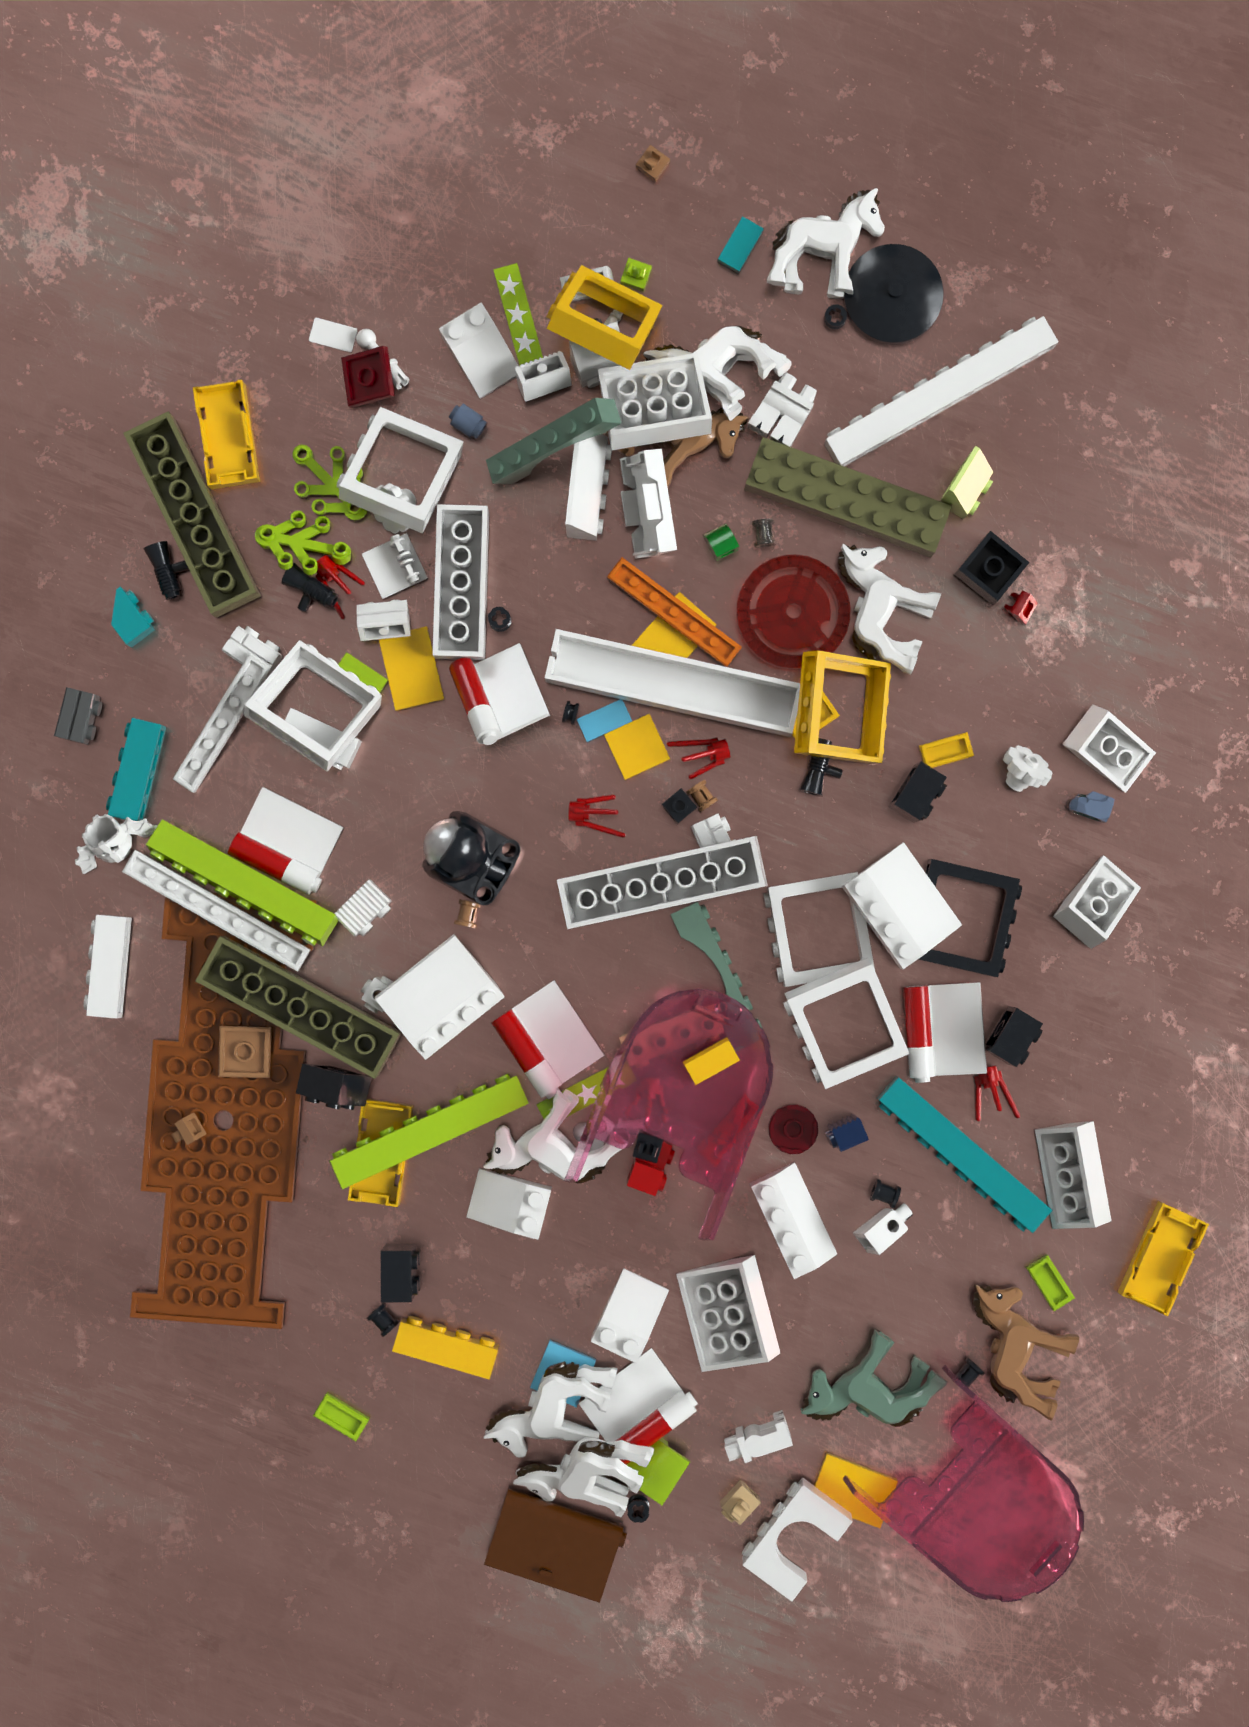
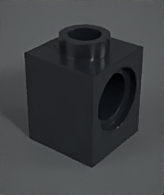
M682 788L661 805L677 825L697 809V806Z

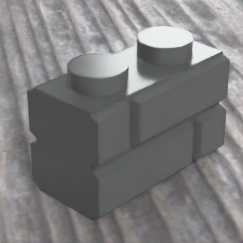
M66 687L54 736L88 745L89 740H93L96 733V726L93 725L95 716H99L102 709V702L99 701L100 696Z

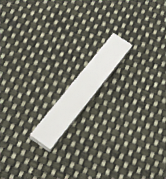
M249 653L173 777L174 781L193 793L197 791L244 715V705L263 684L273 668L272 665L254 653Z

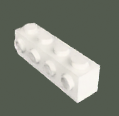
M96 915V919L92 920L91 934L94 935L93 945H90L88 957L92 961L91 970H88L86 974V984L89 985V993L85 995L83 1005L84 1010H87L86 1016L122 1018L132 917Z

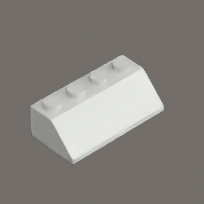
M1094 1121L1068 1123L1036 1129L1035 1134L1049 1208L1052 1209L1050 1213L1052 1229L1095 1228L1110 1222L1111 1215Z
M795 1162L749 1183L794 1279L819 1268L837 1255Z

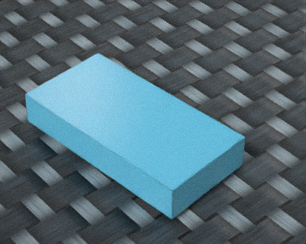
M620 699L578 718L577 722L586 742H590L632 722V719L623 700Z

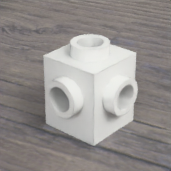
M382 976L381 979L375 977L373 981L368 979L361 990L364 993L361 999L366 1002L364 1006L376 1014L378 1011L385 1012L375 1000L374 992L376 990L383 991L393 981L385 976Z

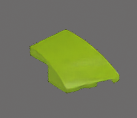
M661 1438L651 1446L654 1448V1452L647 1467L639 1466L633 1461L628 1463L627 1466L637 1470L638 1475L644 1477L639 1490L660 1505H663L686 1470L690 1460L670 1448L668 1441Z

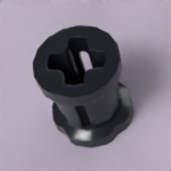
M495 607L488 614L489 624L494 631L504 632L510 628L511 617L509 612L503 607ZM497 614H502V617L506 618L502 621V625H498L497 621H493L497 619Z
M876 1179L870 1193V1200L874 1201L876 1199L888 1203L891 1208H895L900 1197L901 1187H892L881 1183L880 1179Z
M384 1303L379 1305L366 1318L368 1321H373L380 1329L382 1337L387 1335L400 1322L398 1319L392 1318L386 1311Z
M967 1357L965 1360L966 1364L957 1374L953 1373L951 1377L969 1392L971 1389L970 1385L979 1375L983 1376L985 1372Z
M634 1494L629 1498L627 1515L631 1521L643 1523L647 1520L650 1507L648 1499L642 1494ZM634 1505L637 1507L643 1505V1511L636 1510L634 1512Z

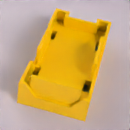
M243 380L193 387L205 456L204 466L207 486L212 490L260 482L246 385ZM241 402H243L245 412L241 410ZM205 408L206 419L203 420L202 410ZM248 451L251 452L252 462H250V463H249ZM212 457L214 468L210 469L209 459Z
M367 1099L366 1105L361 1106L357 1142L367 1137H370L371 1141L381 1137L380 1131L391 1126L394 1127V1130L403 1127L402 1121L412 1117L414 1105ZM364 1118L368 1119L366 1131L362 1130ZM406 1160L349 1187L348 1201L398 1207L400 1205ZM396 1174L400 1175L399 1184L394 1186Z
M1158 1201L1118 1293L1165 1316H1169L1178 1295V1286L1182 1285L1195 1256L1193 1252L1199 1248L1209 1224ZM1193 1237L1194 1239L1190 1245V1248L1188 1249L1187 1247L1190 1243L1191 1238ZM1171 1283H1173L1169 1295H1167Z

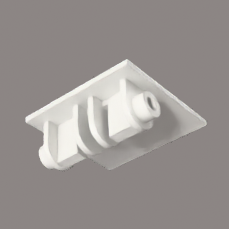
M407 533L401 536L396 534L390 538V541L362 553L382 599L428 579Z

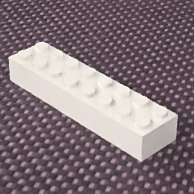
M757 836L557 880L567 929L768 886Z

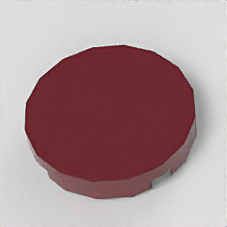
M786 1104L778 1108L771 1116L768 1124L769 1137L773 1145L781 1152L790 1155L801 1154L816 1142L818 1122L814 1114L806 1107L798 1104Z

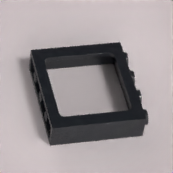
M928 859L925 873L935 887L938 876L947 875L1003 888L1006 895L990 961H980L932 949L917 960L998 977L999 973H1003L1006 959L1003 958L1004 949H1008L1011 942V934H1008L1010 924H1014L1017 910L1014 909L1015 900L1020 899L1022 885H1019L1020 879Z

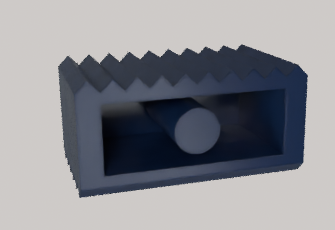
M852 1113L851 1116H846V1119L842 1117L837 1122L828 1123L827 1127L829 1130L825 1132L830 1145L833 1148L837 1147L841 1152L869 1140L860 1118Z

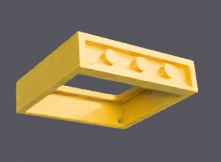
M581 265L577 273L572 271L561 293L559 292L555 302L551 305L546 316L550 319L546 329L630 370L663 305ZM579 291L641 322L642 324L635 337H628L572 309L569 305Z
M818 650L803 652L794 753L866 764L882 763L885 730L887 727L886 715L889 703L891 663ZM825 669L860 674L866 677L861 746L859 749L818 743Z

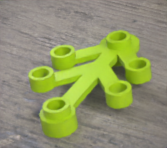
M307 445L296 446L292 453L294 461L300 466H307L325 484L308 485L304 481H299L294 486L296 495L301 498L308 495H336L339 498L337 482L343 473V461L346 457L343 448L335 446L330 450V457L333 460L332 478L313 459L314 454L310 447ZM304 450L307 452L306 457H298L300 451ZM339 450L342 452L340 458L333 457L335 451ZM362 468L356 477V480L361 482L363 476ZM304 485L306 486V491L302 494L298 493V488ZM316 499L311 506L317 515L344 513L351 520H360L367 514V510L360 507L357 511H352L350 509L352 504L343 500L340 503H325L322 499ZM318 503L324 504L322 511L315 510V506Z
M294 511L290 516L291 519L277 526L266 524L260 526L255 531L257 544L264 549H270L278 560V566L284 570L290 569L293 566V557L290 553L284 552L279 544L290 547L302 564L303 572L307 575L315 574L318 570L317 561L309 557L305 550L331 555L333 562L338 565H344L351 559V549L344 542H337L332 545L308 540L319 533H326L330 530V520L326 516L317 517L314 525L292 536L285 535L284 533L293 528H301L306 524V517L302 511ZM302 518L301 521H295L294 519ZM320 523L327 524L326 526H319ZM283 559H288V560H289V562H287V563H283V562H281V561H282ZM312 564L314 567L307 568L306 565Z

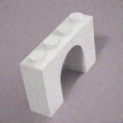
M803 1477L798 1483L794 1482L787 1491L788 1497L783 1503L779 1502L772 1511L773 1517L768 1523L764 1522L757 1531L758 1537L753 1543L748 1542L742 1551L743 1566L790 1601L795 1599L807 1583V1574L779 1551L776 1542L780 1532L791 1523L809 1522L838 1542L853 1522L852 1514Z

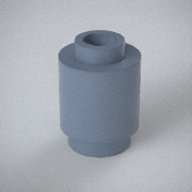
M464 403L460 407L456 405L449 415V418L452 420L450 425L469 438L474 437L478 439L487 425L482 415Z

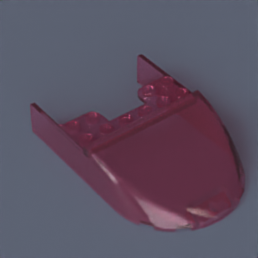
M707 989L678 991L659 999L646 1009L627 1034L600 1084V1091L564 1181L568 1183L578 1181L594 1139L619 1149H625L634 1143L638 1131L641 1130L684 1149L679 1161V1171L681 1174L714 1191L713 1200L698 1239L703 1241L714 1240L772 1085L773 1063H771L769 1050L771 1047L764 1029L759 1026L752 1016L753 1014L744 1005L728 995ZM727 1037L740 1061L695 1085L683 1061Z
M944 1365L942 1368L944 1372L974 1400L951 1427V1437L962 1447L961 1451L929 1486L917 1476L906 1477L882 1503L874 1500L847 1475H845L843 1481L856 1498L966 1592L984 1600L995 1599L1001 1602L1022 1600V1597L1034 1592L1039 1594L1054 1584L1066 1572L1079 1550L1078 1542L1081 1531H1084V1511L1081 1509L1079 1494L1070 1479L1040 1449L950 1368Z

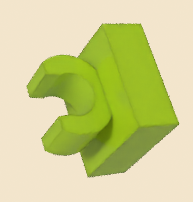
M628 258L620 284L644 292L652 266Z

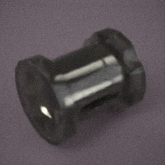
M768 518L752 521V526L755 527L756 542L754 543L756 548L771 547L777 544V541L774 540L772 529L774 519Z

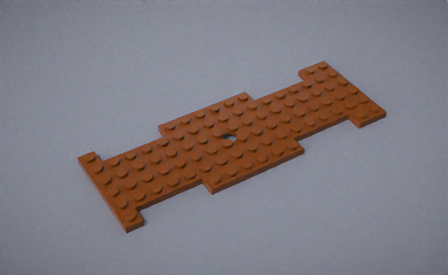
M213 893L306 946L311 951L314 950V946L301 939L302 935L295 931L293 934L286 932L280 927L281 923L273 919L271 922L266 921L258 915L259 911L252 907L249 910L241 907L236 903L237 899L230 895L228 898H225L218 893ZM165 897L162 939L187 941L178 1041L153 1040L141 1191L166 1193L158 1292L133 1291L130 1318L282 1329L285 1302L260 1300L268 1201L293 1202L302 1095L296 1094L302 1063L305 1061V1051L280 1049L282 1028L199 984L195 980L220 936L230 938L287 969V965ZM220 1026L271 1027L270 1078L218 1077ZM219 1111H228L233 1117V1124L228 1130H220L214 1123V1117ZM195 1113L207 1134L189 1145L186 1144L184 1139L176 1143L171 1135L178 1130L175 1123Z

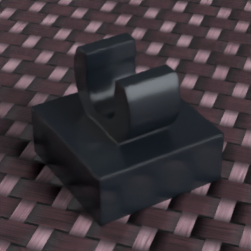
M639 1131L632 1156L657 1163L664 1137Z

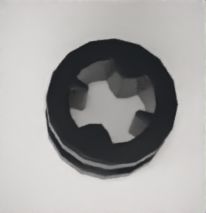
M838 304L829 306L824 315L825 325L833 330L842 328L847 319L845 308ZM832 312L834 315L835 312H839L841 321L832 322V316L829 314Z
M567 701L562 718L563 723L570 721L571 725L575 724L579 703L572 705L570 701Z

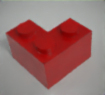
M663 1140L657 1163L635 1157L627 1178V1186L656 1196L657 1191L662 1192L667 1180V1175L664 1174L665 1165H671L675 1151L671 1150L672 1143Z

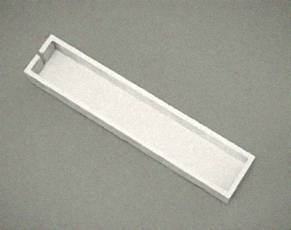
M559 629L555 631L551 648L552 656L549 657L545 674L546 683L791 737L793 734L798 711L800 683Z

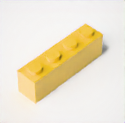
M414 1316L402 1318L392 1352L490 1380L499 1345L495 1344V1340L487 1337H481L480 1340L470 1337V1333L462 1330H456V1333L446 1330V1326L438 1323H432V1326L422 1323V1319Z

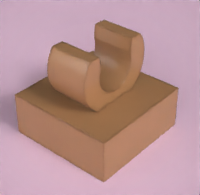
M650 145L636 163V168L656 182L669 165L670 159Z
M192 1113L175 1123L178 1130L171 1135L176 1143L184 1139L186 1144L189 1145L207 1133L195 1113Z

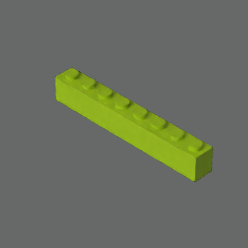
M163 819L146 843L151 852L150 856L160 862H163L165 859L172 863L171 867L182 874L188 872L194 875L193 879L203 886H206L207 883L214 886V891L225 898H228L229 895L237 899L236 903L247 910L252 907L259 911L258 915L269 922L273 919L281 923L280 927L290 934H293L294 931L302 935L301 939L312 946H315L317 943L323 947L338 923L336 914Z
M505 1074L495 1079L496 1084L487 1088L486 1084L473 1089V1095L464 1098L463 1094L450 1099V1105L441 1109L440 1105L426 1110L427 1116L418 1119L417 1116H413L402 1121L404 1126L394 1130V1127L391 1126L380 1131L381 1137L371 1141L370 1137L356 1142L357 1148L347 1151L346 1148L332 1153L333 1159L328 1161L340 1188H347L529 1104L517 1076L510 1077L509 1074Z

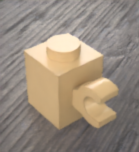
M740 1479L720 1501L721 1508L723 1509L721 1513L730 1522L735 1520L741 1525L761 1503L760 1497Z

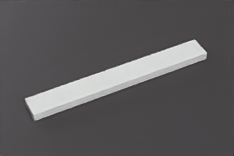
M137 850L133 851L122 871L297 972L311 950Z

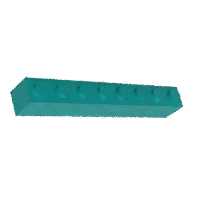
M895 1076L876 1098L881 1102L878 1107L889 1116L894 1113L900 1119L898 1124L908 1133L911 1130L919 1135L916 1140L924 1147L929 1149L932 1146L938 1151L936 1157L946 1166L949 1163L953 1164L957 1168L955 1173L962 1180L967 1182L970 1179L977 1186L974 1190L984 1199L990 1196L995 1201L993 1206L1004 1216L1007 1212L1015 1218L1012 1223L1024 1232L1028 1229L1034 1233L1052 1212L1051 1208L899 1077Z

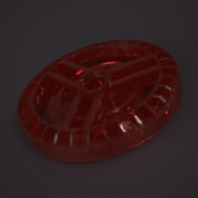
M783 555L761 564L744 582L736 604L738 630L748 649L765 663L782 669H801L803 654L789 655L777 652L764 644L754 630L760 629L762 634L771 643L784 649L796 650L808 647L810 651L818 650L834 653L842 643L850 623L851 606L845 585L829 566L809 556ZM798 570L797 574L784 575L771 581L762 590L756 604V609H750L751 599L755 590L766 578L781 571ZM802 572L812 574L811 578L803 576ZM816 578L820 579L827 586L835 601L836 622L829 638L822 632L821 624L825 621H830L831 605L826 592L816 582ZM790 606L798 608L800 611L799 617H789L787 608ZM756 615L757 624L751 623L750 616ZM821 639L824 644L816 648L814 643Z

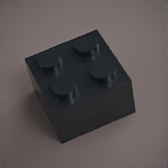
M990 531L955 572V575L991 605H994L1030 562Z
M920 761L913 766L888 807L913 823L927 819L934 807L930 805L933 799L939 798L947 787L944 784L947 777Z
M1008 1006L986 1041L985 1051L1008 1065L1017 1067L1019 1064L1022 1065L1029 1056L1030 1052L1027 1051L1032 1042L1036 1043L1043 1032L1040 1028L1043 1023L1016 1007Z
M302 1063L296 1094L305 1096V1101L326 1103L325 1106L329 1108L354 1110L355 1106L366 1105L372 1077L330 1065Z
M385 1244L382 1248L381 1303L412 1302L415 1295H418V1291L421 1289V1277L416 1276V1269L420 1266L421 1253L420 1250H416V1244Z

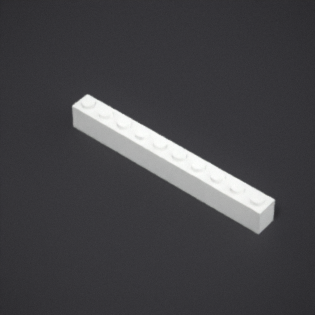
M1043 316L1037 320L1035 317L1030 318L1022 324L1023 328L1016 332L1013 329L1007 331L1000 336L1001 340L993 344L990 341L978 349L979 353L971 357L970 354L963 356L957 360L958 365L951 369L948 366L940 369L935 373V378L929 381L927 378L922 379L914 385L915 389L908 393L905 390L892 397L893 401L889 404L884 405V403H880L870 410L871 414L863 418L862 415H859L849 421L850 426L843 430L838 427L829 432L824 445L834 463L845 467L1054 349L1058 340L1045 317Z

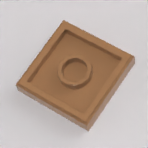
M220 1026L218 1077L270 1078L271 1027Z

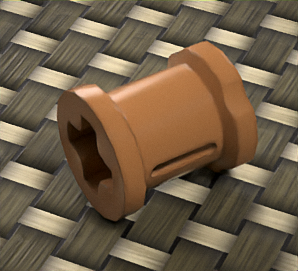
M705 780L686 791L699 806V812L704 811L718 801L717 797H713L705 784L707 782Z
M459 899L460 909L454 924L476 928L475 918L480 904Z

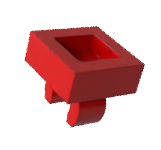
M1023 590L1020 595L1018 593H1011L1010 596L1016 602L1014 606L1005 604L1004 607L1018 622L1026 625L1038 603L1030 593Z

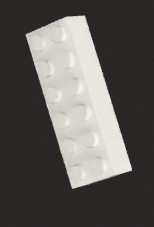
M437 504L433 657L435 659L457 660L460 658H470L471 660H485L489 540L488 506Z

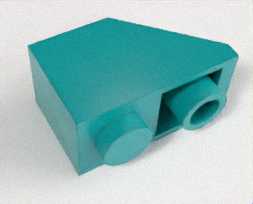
M120 586L116 589L111 625L125 644L132 648L155 631L151 624L154 620L145 609L141 611L136 603L139 600L130 589L126 591Z

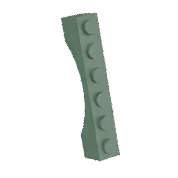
M593 398L488 458L486 463L492 483L514 484L530 475L537 464L555 452L585 439L604 434L622 424L615 400Z
M696 902L670 914L680 937L701 949L711 959L720 973L727 1000L723 1029L735 1052L761 1040L760 1033L764 1032L758 1018L753 1020L750 1010L753 1009V1006L748 996L743 997L739 990L743 985L737 973L732 974L728 967L732 962L727 951H721L717 942L721 941L716 928H710L707 922L710 915L705 905L700 906Z

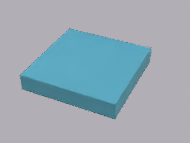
M549 1340L530 1388L538 1391L545 1370L553 1364L565 1361L566 1364L571 1362L579 1364V1367L584 1364L594 1367L596 1359ZM581 1396L568 1397L566 1403L577 1408Z

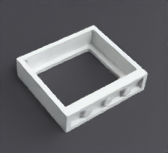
M380 407L377 414H372L367 425L369 430L366 435L362 434L357 444L359 449L356 455L351 454L347 463L348 470L346 474L342 473L338 479L339 499L423 534L462 455L464 441ZM382 427L446 453L420 505L411 504L356 480Z
M299 640L244 705V716L327 772L380 708L382 695L375 687L367 686L361 682L354 673L346 672L340 668L332 658H326L318 653L317 649L311 644H305ZM303 667L308 668L362 705L361 710L329 749H326L267 709L289 681Z
M858 872L768 887L767 893H763L765 908H770L772 918H767L770 933L774 932L776 942L772 943L774 958L779 957L780 967L776 968L778 982H783L784 987L812 982L857 962L795 972L792 968L781 905L782 899L790 896L842 888V885L858 875ZM850 899L860 961L869 958L874 967L867 922Z
M869 958L784 993L787 1001L783 1002L788 1016L794 1015L797 1023L793 1025L798 1039L804 1038L806 1046L802 1047L808 1061L813 1059L816 1068L811 1070L817 1083L823 1082L825 1089L909 1054ZM867 981L893 1045L835 1071H830L825 1064L803 1008L810 1003L850 986Z

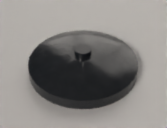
M886 244L875 247L860 256L848 273L852 281L853 295L844 292L843 301L847 316L852 325L863 336L874 342L885 345H901L914 341L931 328L940 313L944 292L941 276L933 262L915 248L901 244Z

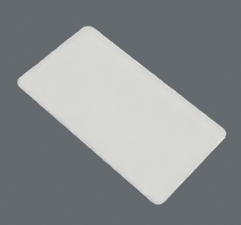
M315 318L309 341L352 352L358 330L357 328Z

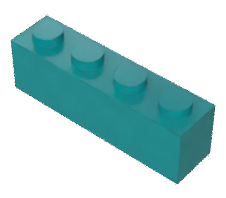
M132 718L131 723H127L124 737H127L125 747H121L118 761L121 762L119 771L114 773L112 779V786H115L113 795L108 797L106 803L108 815L124 820L127 817L134 821L144 819L166 730L165 726Z

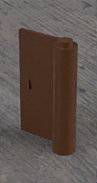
M508 1488L484 1565L600 1603L618 1547L623 1548L627 1533L623 1532L624 1526Z

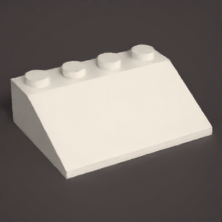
M698 353L637 362L632 365L630 370L620 365L598 369L602 398L615 400L622 424L608 431L612 450L711 434L712 416Z
M603 434L574 444L565 521L567 538L597 541V534H602L604 519H599L600 509L605 510L606 495L602 494L603 485H608L609 470L605 469L606 460H611L612 453L611 445H608V437Z
M904 842L842 885L844 891L900 969L908 967L962 926Z
M453 934L374 998L412 1046L426 1060L505 996L495 981Z
M755 1255L734 1258L676 1274L702 1372L765 1363L780 1354Z

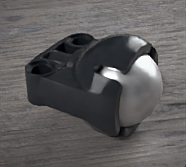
M453 811L450 813L449 819L437 822L427 832L423 844L426 859L423 861L422 867L429 877L484 906L492 903L501 891L516 864L521 850L519 843L466 812ZM510 843L509 851L503 854L502 847L504 844ZM481 887H485V894L477 897L478 890Z

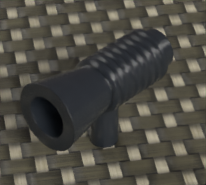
M167 541L157 542L143 548L154 567L153 571L155 572L157 582H159L161 594L165 596L166 600L181 596L179 592L181 587L178 584L179 581L175 573L189 569L185 560L171 564Z
M293 563L290 569L285 571L282 577V585L303 593L297 607L301 611H307L311 600L324 607L332 608L339 598L334 589L318 579L305 574L295 563Z
M818 738V743L832 745L831 741ZM810 756L807 766L808 771L800 785L799 791L823 797L824 774L840 779L843 770L828 765L830 758Z

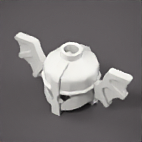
M97 814L92 817V823L87 824L85 827V833H82V838L86 845L77 847L79 857L75 859V864L81 867L82 874H86L97 867L95 855L105 862L119 863L130 853L132 846V836L130 834L146 838L153 834L157 825L148 823L146 818L141 821H134L129 817L126 818L124 823L120 824L108 814H104V816Z

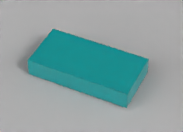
M742 216L717 262L739 274L762 235L764 228Z

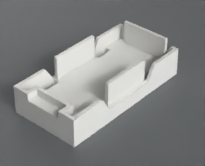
M662 449L644 450L636 455L621 458L620 465L623 484L633 489L621 491L626 527L639 525L631 534L634 548L633 556H635V559L653 557L677 550Z

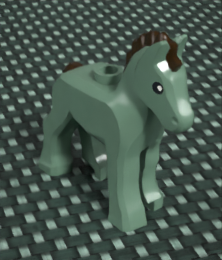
M874 1330L868 1354L859 1365L843 1374L832 1387L829 1385L824 1371L817 1369L812 1373L809 1396L803 1399L805 1405L800 1410L807 1417L824 1421L826 1419L831 1420L833 1416H839L843 1410L847 1409L850 1403H854L857 1405L856 1410L865 1417L872 1415L885 1424L900 1427L913 1422V1417L920 1416V1412L923 1411L921 1407H925L930 1398L944 1388L948 1381L931 1370L927 1376L926 1383L920 1388L921 1382L930 1366L914 1355L911 1360V1373L907 1383L903 1387L891 1391L873 1372L895 1342L883 1332Z

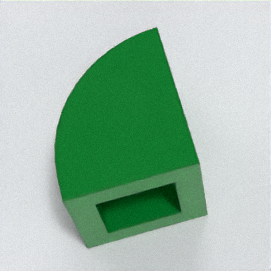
M726 523L703 534L715 561L739 549V544Z

